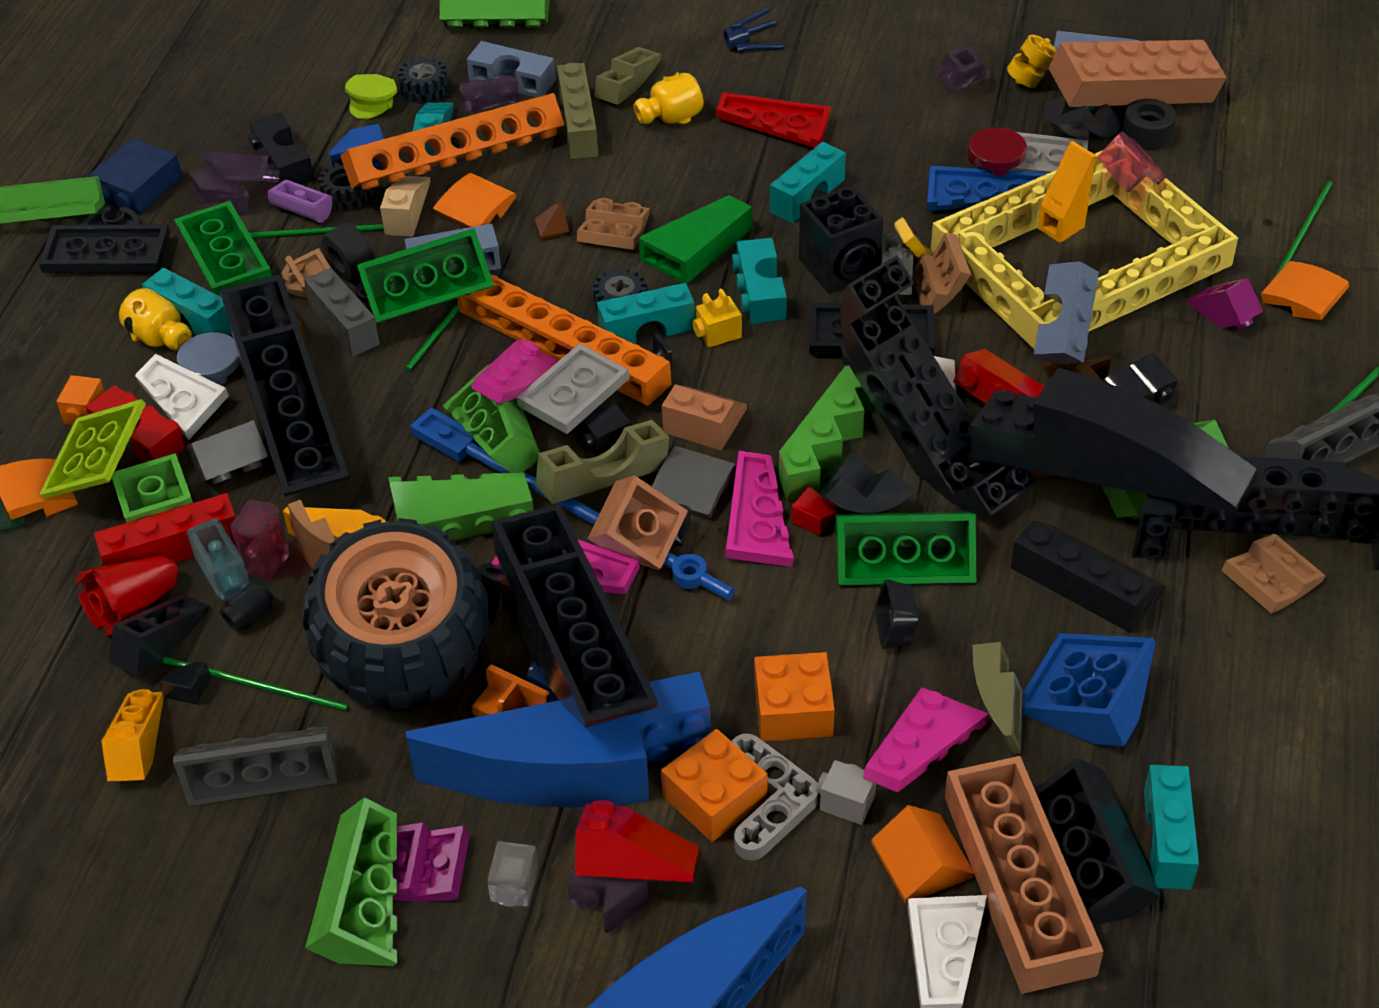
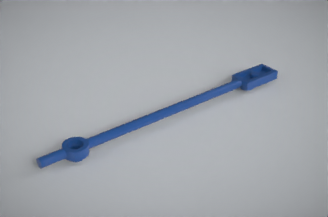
M430 408L410 425L412 436L458 462L469 455L500 473H511L491 458L482 447L478 446L479 444L460 423L433 408ZM524 471L529 489L546 498L536 486V478ZM573 498L555 503L560 504L565 510L592 525L595 524L600 514ZM668 552L663 565L672 569L673 580L679 587L694 589L703 586L727 601L732 599L735 589L707 574L706 562L702 557L695 554H684L677 557Z

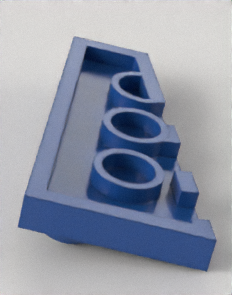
M930 166L927 211L971 207L1044 176L1046 173L1008 170V174L1005 176H995L991 173V170Z

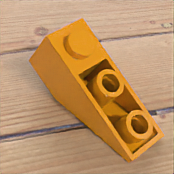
M1074 141L1069 143L1040 207L1038 229L1059 243L1085 228L1096 158L1095 154Z
M140 689L128 693L101 741L107 781L145 780L154 759L164 700L162 692Z

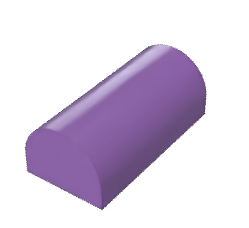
M289 180L282 181L268 191V200L271 205L319 223L324 222L332 210V196Z

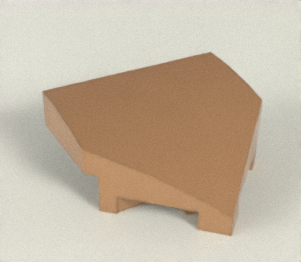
M318 248L295 260L291 256H286L285 261L287 264L281 274L288 293L308 299L304 279L331 267Z

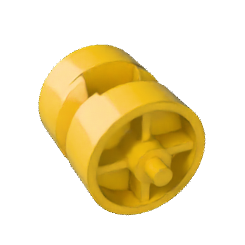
M1029 35L1020 48L1021 53H1017L1007 66L1009 74L1016 80L1015 82L1018 85L1021 83L1024 86L1035 88L1045 75L1044 70L1049 69L1057 51L1049 43L1050 39Z

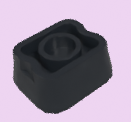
M887 579L883 581L875 606V617L882 649L909 646L911 644L913 633L918 625V612L912 585Z

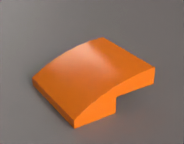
M469 173L458 180L441 197L433 210L437 215L464 228L490 224L495 216L502 218L516 198V194L475 174Z
M1289 261L1262 291L1261 296L1263 304L1290 306L1293 317L1322 320L1349 288V282L1323 268Z
M30 459L0 466V498L10 520L43 509L46 517L78 505L73 492L47 499H42L39 496L56 459Z

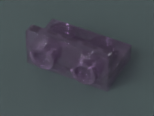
M512 75L497 76L481 81H470L459 85L460 95L466 112L520 102L518 81Z

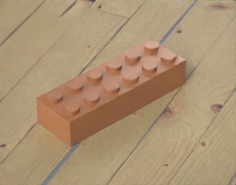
M1204 40L1061 42L1049 66V70L1069 107L1102 106L1105 104L1109 106L1129 105L1136 100L1145 98L1157 99L1167 104L1213 103L1227 78Z
M1017 756L948 771L945 800L982 895H987V908L1021 994L1098 976L1104 951L1021 757Z

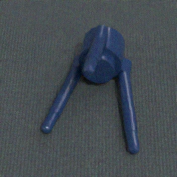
M767 7L741 21L731 23V27L724 28L723 34L728 49L736 48L737 52L784 49V44L745 43L749 42V33L777 24L776 20H771L748 28L744 26L769 13L770 8Z

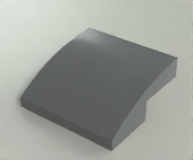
M675 446L663 463L652 487L675 503L689 506L691 514L711 520L721 494L725 495L736 464Z

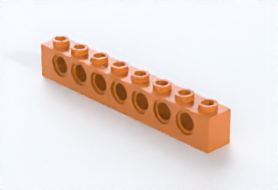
M551 93L350 148L340 156L351 188L361 186L362 190H368L379 185L378 181L388 179L389 183L405 178L404 174L414 171L415 176L431 171V166L440 164L441 168H446L456 164V159L465 157L466 161H470L483 156L482 152L491 150V153L495 154L508 149L507 145L516 143V146L520 147L533 142L532 138L541 136L542 140L557 135L556 131L565 124L555 94ZM527 116L534 120L535 127L528 124ZM502 123L509 127L510 134L503 131ZM477 130L484 134L485 141H481L477 137ZM451 137L459 141L460 149L452 145ZM425 144L432 146L434 156L426 152ZM399 151L404 152L408 156V163L401 161ZM373 158L378 159L382 163V171L377 170L373 166Z
M491 275L494 287L457 298L461 313L515 340L520 338L521 340L531 341L538 346L539 350L558 361L580 343L629 369V380L617 391L647 406L672 385L670 361L662 356L647 351L639 345L633 344L612 332H608L588 320L575 316L565 309H561L540 297L522 290L518 286L499 279L495 275Z

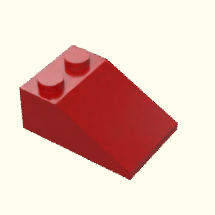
M598 800L585 805L576 829V876L693 882L699 846L625 806H616L613 802L607 800Z

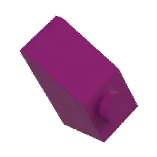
M1249 278L1209 287L1187 300L1192 308L1221 329L1235 326V329L1238 330L1247 327L1253 323V317L1263 312Z

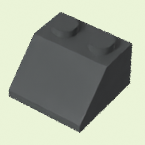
M254 420L185 446L202 481L211 479L213 485L232 478L230 471L242 467L245 473L263 466L261 459L268 457Z

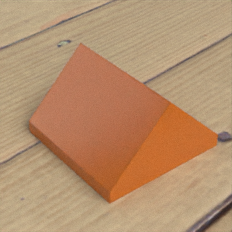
M907 805L871 839L872 846L905 904L908 903V899L923 898L975 878L972 867L939 813Z

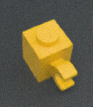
M719 289V296L713 301L708 293L704 294L702 297L704 304L695 306L696 319L692 322L693 329L698 338L702 337L708 348L742 338V314L731 297L727 296L723 289Z

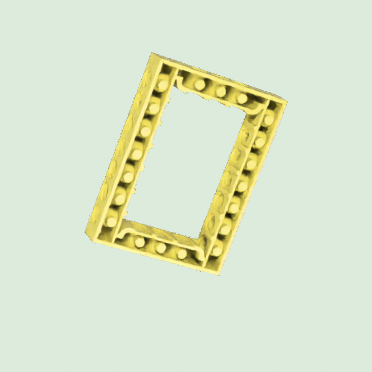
M1123 142L1095 153L1096 158L1088 206L1114 195L1172 245L1165 248L1160 247L1156 252L1141 259L1135 258L1132 263L1117 270L1113 268L1108 271V274L1098 278L1089 331L1232 266L1238 242L1236 235ZM1057 170L933 223L932 252L934 253L945 232L956 234L971 272L965 284L1034 349L1039 324H1048L1057 319L1062 310V304L1054 299L1044 302L1043 291L1039 287L1035 288L1022 276L1023 273L1020 270L1014 269L1004 259V255L1001 252L997 253L992 247L1038 228L1041 203Z

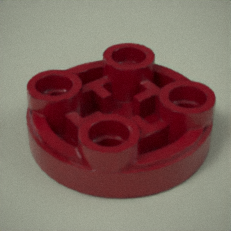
M999 127L986 128L976 132L970 138L968 161L971 164L991 170V173L995 176H1005L1008 174V170L1019 166L1025 160L1027 144L1025 139L1013 130Z

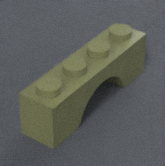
M568 63L566 65H557L561 106L564 109L570 159L598 157L597 129L585 64Z
M653 420L625 427L616 443L609 450L594 458H579L568 445L538 453L536 486L552 504L612 486L615 481L634 475L641 477L660 471L668 455L670 437Z

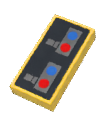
M903 217L894 223L903 242L918 259H920L922 254L933 255L931 248Z

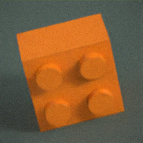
M827 652L754 657V685L760 739L762 741L833 737L835 709Z
M715 729L661 770L662 796L711 842L718 839L768 799V774L718 729Z

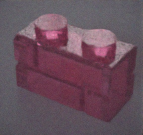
M248 500L242 508L241 514L237 515L230 525L244 573L266 580L275 577L280 569L279 565H283L290 554L283 525L280 521V511L277 506L269 502Z

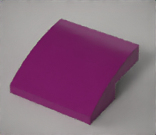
M424 823L397 826V860L393 862V879H397V894L393 896V900L417 902L457 900L470 837L467 829L464 826L429 831Z

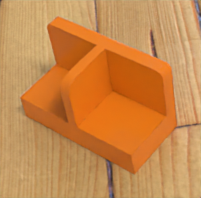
M490 664L486 669L488 687L472 705L473 715L479 717L551 702V697L547 690Z

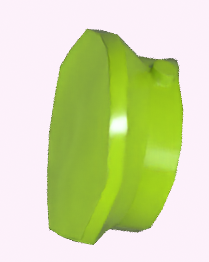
M361 74L350 78L345 86V92L350 97V114L356 119L368 120L381 115L391 108L393 96L397 93L394 79L379 74Z

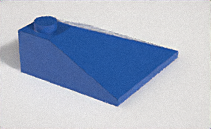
M1059 633L1022 693V715L1091 744L1124 747L1140 718L1156 645L1154 638Z

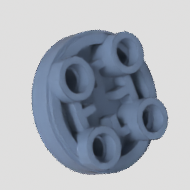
M219 332L196 335L182 344L177 353L179 366L219 385L225 384L227 376L233 373L240 364L233 338Z

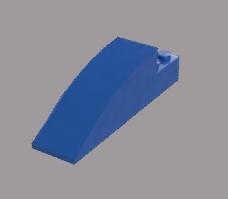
M700 672L651 681L649 683L659 702L658 708L586 728L558 700L406 731L415 781L495 802L529 806L575 808L585 807L586 804H591L598 800L611 801L614 805L650 801L647 764H657L668 759L677 758L711 733L710 704Z
M797 887L709 920L676 938L641 961L608 987L588 1008H745L805 934L807 890Z

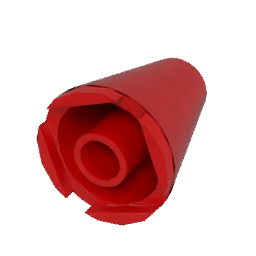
M163 555L89 568L80 572L77 576L76 585L82 583L84 591L78 597L91 623L97 629L102 626L107 629L104 634L108 636L112 634L114 624L143 612L177 584L179 571L175 562Z

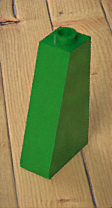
M728 195L648 232L639 238L640 261L681 283L688 284L752 230V206Z

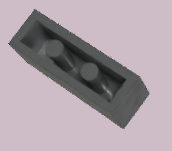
M332 268L304 279L310 308L352 357L380 345L375 317Z

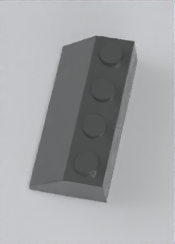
M1379 394L1368 395L1358 401H1351L1345 407L1333 413H1326L1320 419L1308 425H1301L1293 432L1281 438H1274L1266 446L1264 458L1343 461L1347 463L1379 447Z
M330 726L311 727L306 730L287 733H272L267 736L247 739L237 738L232 741L213 744H199L193 747L181 748L173 756V764L188 806L338 783L335 745Z

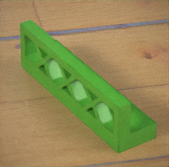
M99 176L0 187V224L97 213L105 205Z

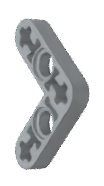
M745 733L736 736L731 742L740 750L746 752L745 754L755 763L757 761L758 766L764 771L771 767H777L784 772V775L778 779L768 778V793L772 796L735 830L734 848L736 853L745 860L754 861L765 856L818 805L819 794L816 791L818 783L811 776L757 736ZM753 750V756L747 752ZM795 791H797L800 794L807 791L809 792V795L807 797L806 795L802 794L799 797H796ZM780 811L787 816V819L782 823L776 824L770 822L766 817L771 812ZM758 836V844L752 841L745 844V838L753 840Z

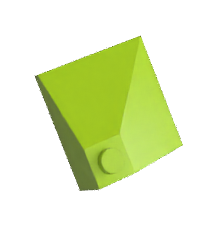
M141 399L76 418L39 496L42 499H47L110 482L146 403Z

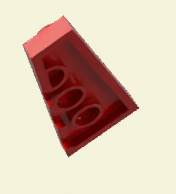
M724 92L717 106V118L813 148L822 142L831 116L830 106Z

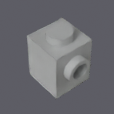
M834 760L829 773L823 772L817 784L816 791L820 794V810L862 825L876 796V783L864 779V770L859 766Z

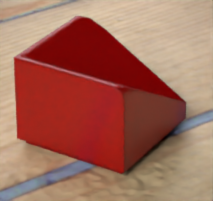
M808 487L792 505L791 523L821 536L835 519V514H838V512L821 499L814 489Z

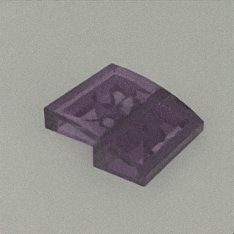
M203 151V158L208 167L215 175L222 179L279 182L280 171L267 168L268 156L250 153Z

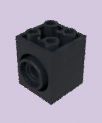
M853 185L800 204L799 260L828 294L846 288L848 284L881 265L883 218Z

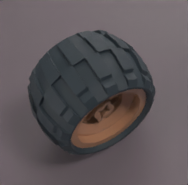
M399 518L397 522L381 523L380 519L364 523L362 529L351 534L345 532L333 541L330 553L328 555H320L309 576L308 593H305L303 600L302 623L310 653L318 662L320 671L339 691L342 690L345 694L350 693L355 701L373 708H377L380 704L390 705L394 711L412 710V705L424 701L432 704L446 697L449 687L453 684L461 685L475 667L478 654L482 652L489 628L487 591L483 586L479 570L466 550L463 551L461 546L457 545L452 537L437 527L425 528L420 523H417V520ZM408 623H414L409 627H404ZM381 626H387L388 629L383 630V629H379V627H381Z

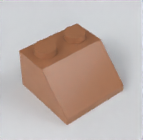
M674 385L662 404L663 431L666 434L722 451L745 413L747 404L692 387Z
M634 475L615 481L588 540L599 547L637 559L640 565L659 570L688 511Z

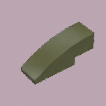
M637 47L613 58L610 70L596 76L594 97L617 105L623 102L647 80L661 60L662 54Z
M1001 642L973 644V667L983 703L1004 743L1013 754H1021L1022 688L1015 672H1009V660Z

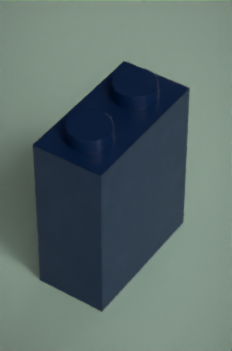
M132 138L90 173L88 177L99 176L105 202L119 208L121 206L127 207L135 211L137 215H140L182 178L177 154Z

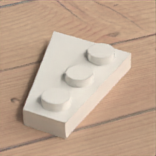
M157 354L135 375L139 384L166 415L179 424L188 440L229 397L225 387Z
M987 895L908 899L907 908L920 1008H962Z

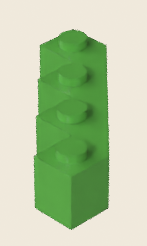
M849 366L843 368L779 451V481L787 502L798 500L808 487H811L820 495V470L836 466L842 458L843 441L862 438L864 413L877 411Z

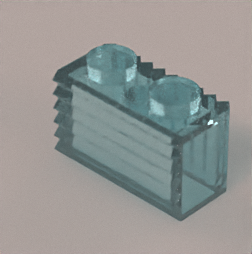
M214 518L187 531L194 557L219 599L224 600L235 595L250 583L243 558H241L219 519Z

